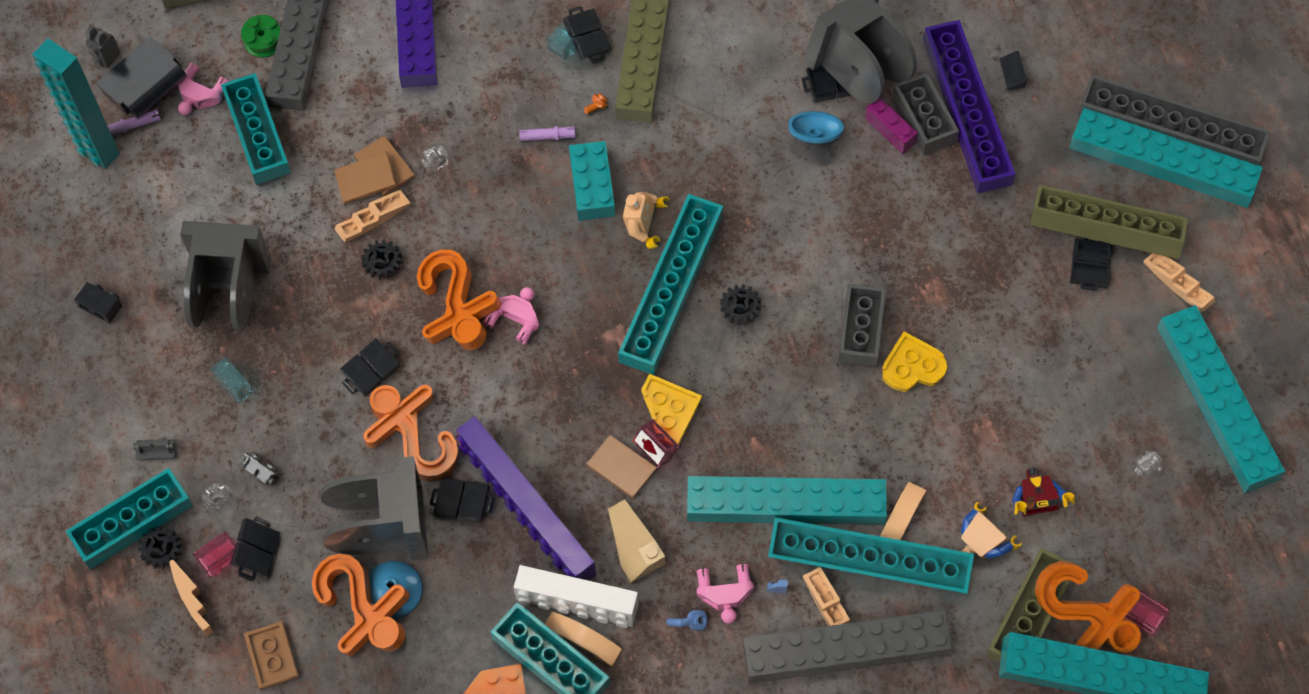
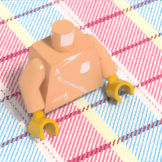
M637 192L634 195H628L623 220L630 236L641 242H646L648 249H654L658 247L655 243L660 242V238L657 236L648 237L655 208L654 204H656L657 208H666L668 206L663 201H668L669 197L657 198L656 195L647 192Z

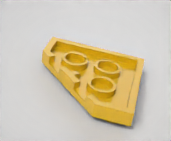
M649 374L641 389L644 401L660 440L678 448L702 400V395Z

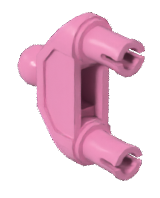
M189 63L185 69L187 77L178 84L183 98V102L178 106L179 113L186 116L192 112V106L203 109L218 105L222 100L223 94L221 84L229 81L226 78L220 77L213 89L192 81L199 68L195 64Z
M526 287L521 290L520 297L515 295L501 297L500 308L487 315L482 322L483 325L486 327L490 325L489 328L493 329L499 316L503 315L523 325L518 336H516V340L520 343L523 340L522 344H527L533 331L539 328L538 319L530 303L534 299V291Z
M742 564L736 566L738 583L712 586L710 584L709 569L704 568V577L702 569L696 571L699 585L696 590L697 596L716 610H723L721 618L727 624L733 623L737 618L733 608H738L754 590V583L750 581L748 564H743L744 572L742 571Z

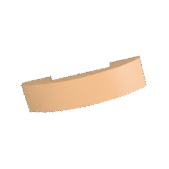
M908 482L880 537L901 540L927 490Z
M552 612L545 623L558 636L593 654L596 659L611 667L622 651L619 646L596 631L556 612Z

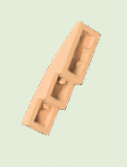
M398 190L370 202L368 208L353 213L351 219L337 224L335 230L344 243L394 217L407 208L410 202L403 192Z
M1152 253L1144 260V264L1162 282L1191 306L1196 305L1201 313L1215 302V297L1202 289L1200 282L1186 274L1185 268L1169 257Z
M172 559L169 563L181 599L194 621L208 637L213 630L202 618L207 611L196 598L201 593L198 587Z
M821 567L803 575V579L827 626L850 623V618L840 604V598Z

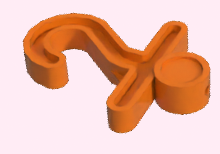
M441 249L433 252L422 261L418 268L417 281L420 289L426 295H433L437 291L436 279L438 274L446 269H451L453 272L445 301V315L427 324L422 329V334L431 344L438 343L452 335L463 349H478L485 342L487 335L486 329L479 320L498 310L501 306V300L495 292L488 291L466 303L472 277L470 266L459 253L453 250Z
M383 385L375 388L370 396V405L373 414L379 420L364 432L363 437L366 446L376 448L396 431H399L403 436L404 457L414 456L420 480L431 482L449 476L456 468L459 459L457 442L450 432L443 431L438 435V444L442 453L437 460L429 462L420 456L417 414L433 401L432 388L429 385H421L402 401L399 392L392 386Z
M340 553L331 555L320 562L313 574L312 589L317 600L325 606H333L337 601V595L332 586L335 577L341 573L349 575L351 606L354 612L355 625L339 640V651L347 656H353L369 640L382 651L392 652L400 648L405 640V629L391 617L408 601L409 591L401 585H394L375 604H372L369 573L364 564L350 555Z
M1059 561L1050 564L1040 573L1036 581L1035 595L1038 604L1046 613L1059 620H1089L1091 623L1075 645L1099 650L1106 641L1109 646L1123 653L1133 651L1138 646L1141 639L1140 630L1135 623L1125 618L1140 598V591L1130 584L1123 585L1109 603L1059 601L1055 594L1057 586L1066 580L1083 584L1088 579L1087 571L1072 562Z

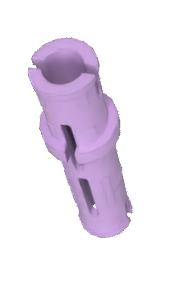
M157 109L144 113L138 119L135 117L126 120L119 119V122L107 126L109 129H113L110 131L111 135H115L120 132L126 133L127 130L148 123L160 121L159 115L151 117L158 114Z
M554 126V128L520 130L519 133L520 142L547 139L559 141V139L576 138L575 126Z

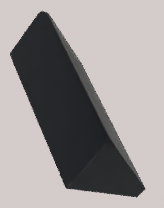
M1019 50L999 58L1007 90L1025 88L1027 79Z

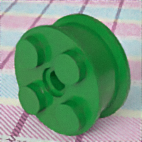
M268 15L250 17L241 29V38L248 53L258 58L274 55L281 30L280 25L273 17Z

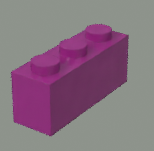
M881 98L866 107L865 119L902 154L916 144L918 132Z

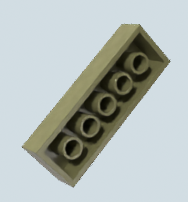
M1040 548L987 651V658L1000 664L1003 637L1009 632L1042 638L1052 616L1046 613L1037 602L1035 595L1036 581L1040 573L1050 564L1059 561H1069ZM1070 580L1063 581L1057 586L1055 594L1059 601Z

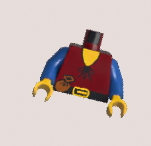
M1037 468L1026 470L1027 479L1021 481L1012 498L1015 508L1014 514L1017 515L1018 511H1021L1022 517L1058 511L1062 504L1061 501L1064 507L1068 506L1067 502L1075 504L1074 494L1067 493L1055 481L1051 480L1048 475L1039 477Z

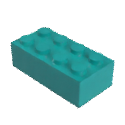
M606 141L569 145L578 221L614 217L615 206Z

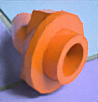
M594 93L591 99L594 103L584 107V112L589 114L599 108L604 109L608 106V98L601 93H598V95Z

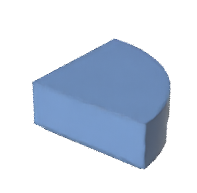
M778 580V583L769 582L767 584V592L787 594L788 580Z

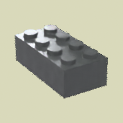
M928 73L894 85L892 97L905 121L918 132L916 142L923 155L957 142L959 130Z
M848 284L839 363L877 367L886 288Z

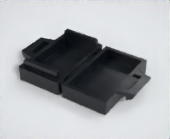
M581 6L569 9V16L563 19V23L569 37L574 39L572 42L580 60L588 58L592 64L604 61L605 56H603V53L609 52L612 47L604 30H600L602 25L595 9L584 11ZM579 10H580L579 13L572 14V12H575V11H579ZM600 55L599 58L592 59L593 56Z
M822 65L815 70H812L810 67L806 68L807 76L801 78L804 91L812 93L814 102L835 99V95L837 98L851 96ZM806 80L809 82V89L807 88Z
M1088 238L1084 240L1075 239L1070 283L1080 285V289L1097 291L1098 287L1108 288L1113 244L1089 241Z
M375 338L359 352L360 356L356 354L340 368L341 372L346 376L342 384L351 394L360 391L366 397L382 383L381 380L385 381L401 367V364L396 360L400 352L390 342L383 346ZM388 347L395 353L394 356L387 350ZM349 380L356 387L354 390L347 384Z
M441 478L439 489H433L429 504L434 506L433 514L435 517L457 519L458 517L459 520L481 523L483 514L492 513L495 498L488 495L489 484L466 481L465 484L463 480ZM436 492H437L438 495H437L436 503H434L435 495H436ZM488 499L490 500L488 510H485L486 502Z
M256 516L254 520L249 518L243 519L237 538L239 542L235 545L230 562L231 565L239 568L238 576L249 581H254L256 575L261 578L268 577L274 557L272 554L275 553L280 536L279 531L270 528V522ZM242 570L252 573V576L242 572Z

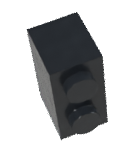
M86 282L74 299L78 308L108 324L111 323L122 307L117 294L111 291L109 293L104 291L96 283L93 285Z

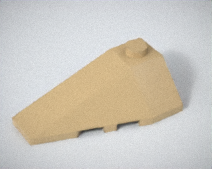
M625 499L608 509L621 568L631 584L666 564L664 553Z

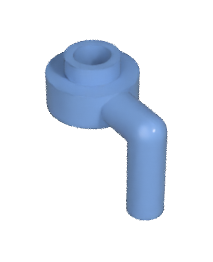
M692 610L687 615V618H668L666 620L668 626H688L692 630H703L708 623V617L702 610Z

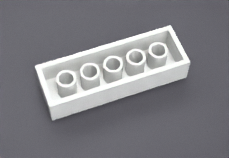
M519 566L514 584L516 600L520 604H534L544 610L556 609L561 614L573 613L582 619L590 617L605 624L608 622L616 623L621 628L633 627L638 609V592L527 566Z

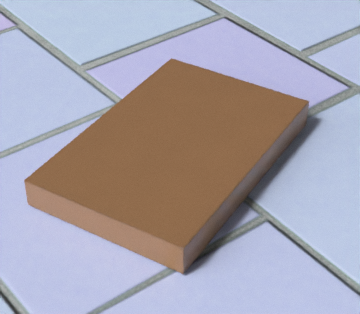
M383 136L355 153L354 158L358 162L383 152L388 153L397 186L381 192L383 196H386L414 179L415 175L387 138Z
M387 152L334 170L344 204L397 186Z
M611 435L586 464L589 469L632 499L635 498L657 470V467Z
M283 621L244 633L260 691L299 678Z

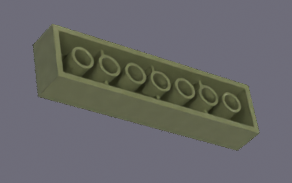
M632 0L615 106L616 119L652 123L670 0Z
M1039 185L1030 225L1179 259L1185 241L1188 218Z

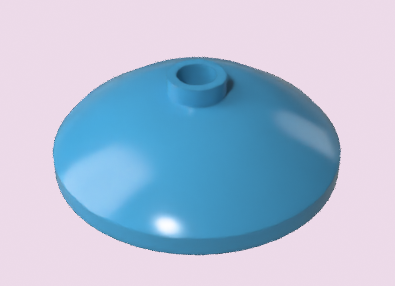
M818 111L796 114L788 122V130L795 138L816 145L836 140L842 135L844 125L839 118Z
M389 561L377 565L369 572L372 604H375L390 589L387 587L389 583L401 585L409 591L408 601L391 617L392 619L402 618L417 607L422 596V583L418 573L411 566L399 561Z

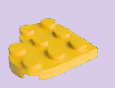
M903 332L885 360L882 369V380L892 389L902 392H908L917 383L934 386L944 378L947 371V362L944 354L938 349Z

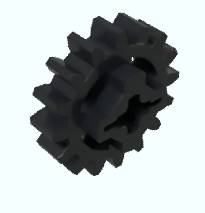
M384 239L382 243L375 240V245L369 243V250H363L365 255H361L362 267L365 268L366 274L370 273L371 278L378 275L379 280H381L382 276L389 279V274L395 276L394 270L400 271L399 264L403 263L402 254L397 245L393 247L392 241L386 244Z
M736 284L734 290L729 287L728 293L723 292V299H720V305H722L720 310L724 312V318L730 317V323L736 320L737 325L740 324V321H743L746 325L748 319L753 322L754 316L758 317L759 310H761V297H757L758 292L752 293L751 286L745 289V284L741 288H738Z
M157 526L156 531L153 532L150 528L149 535L143 534L145 540L139 541L142 547L138 548V551L141 554L140 558L142 561L145 560L147 566L152 564L153 569H156L160 565L161 569H164L165 564L170 566L169 562L172 559L176 562L178 561L176 555L182 554L178 548L183 547V545L179 542L181 540L179 535H175L176 533L173 529L169 531L168 527L165 526L161 530ZM157 543H159L160 546H162L163 552L159 550V546L157 545Z

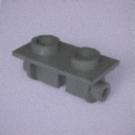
M136 440L133 444V449L136 450L135 459L174 458L176 440Z
M244 452L247 459L244 458L241 461L242 468L252 475H255L259 470L257 478L266 485H273L276 481L274 478L276 475L282 476L277 471V466L270 462L265 463L262 460L263 457L258 453Z

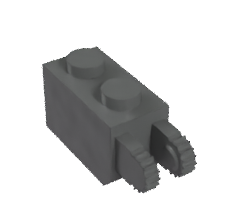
M90 26L86 31L88 39L85 41L88 52L92 57L93 63L108 69L120 54L116 40L112 34L100 28Z

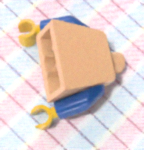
M977 502L974 509L964 517L961 539L967 546L962 552L973 553L974 555L977 553L981 558L991 559L1003 556L1012 550H1018L1022 545V542L1020 544L1013 542L1017 536H1013L1008 541L1009 538L984 515L986 507L982 510L978 509L980 502Z

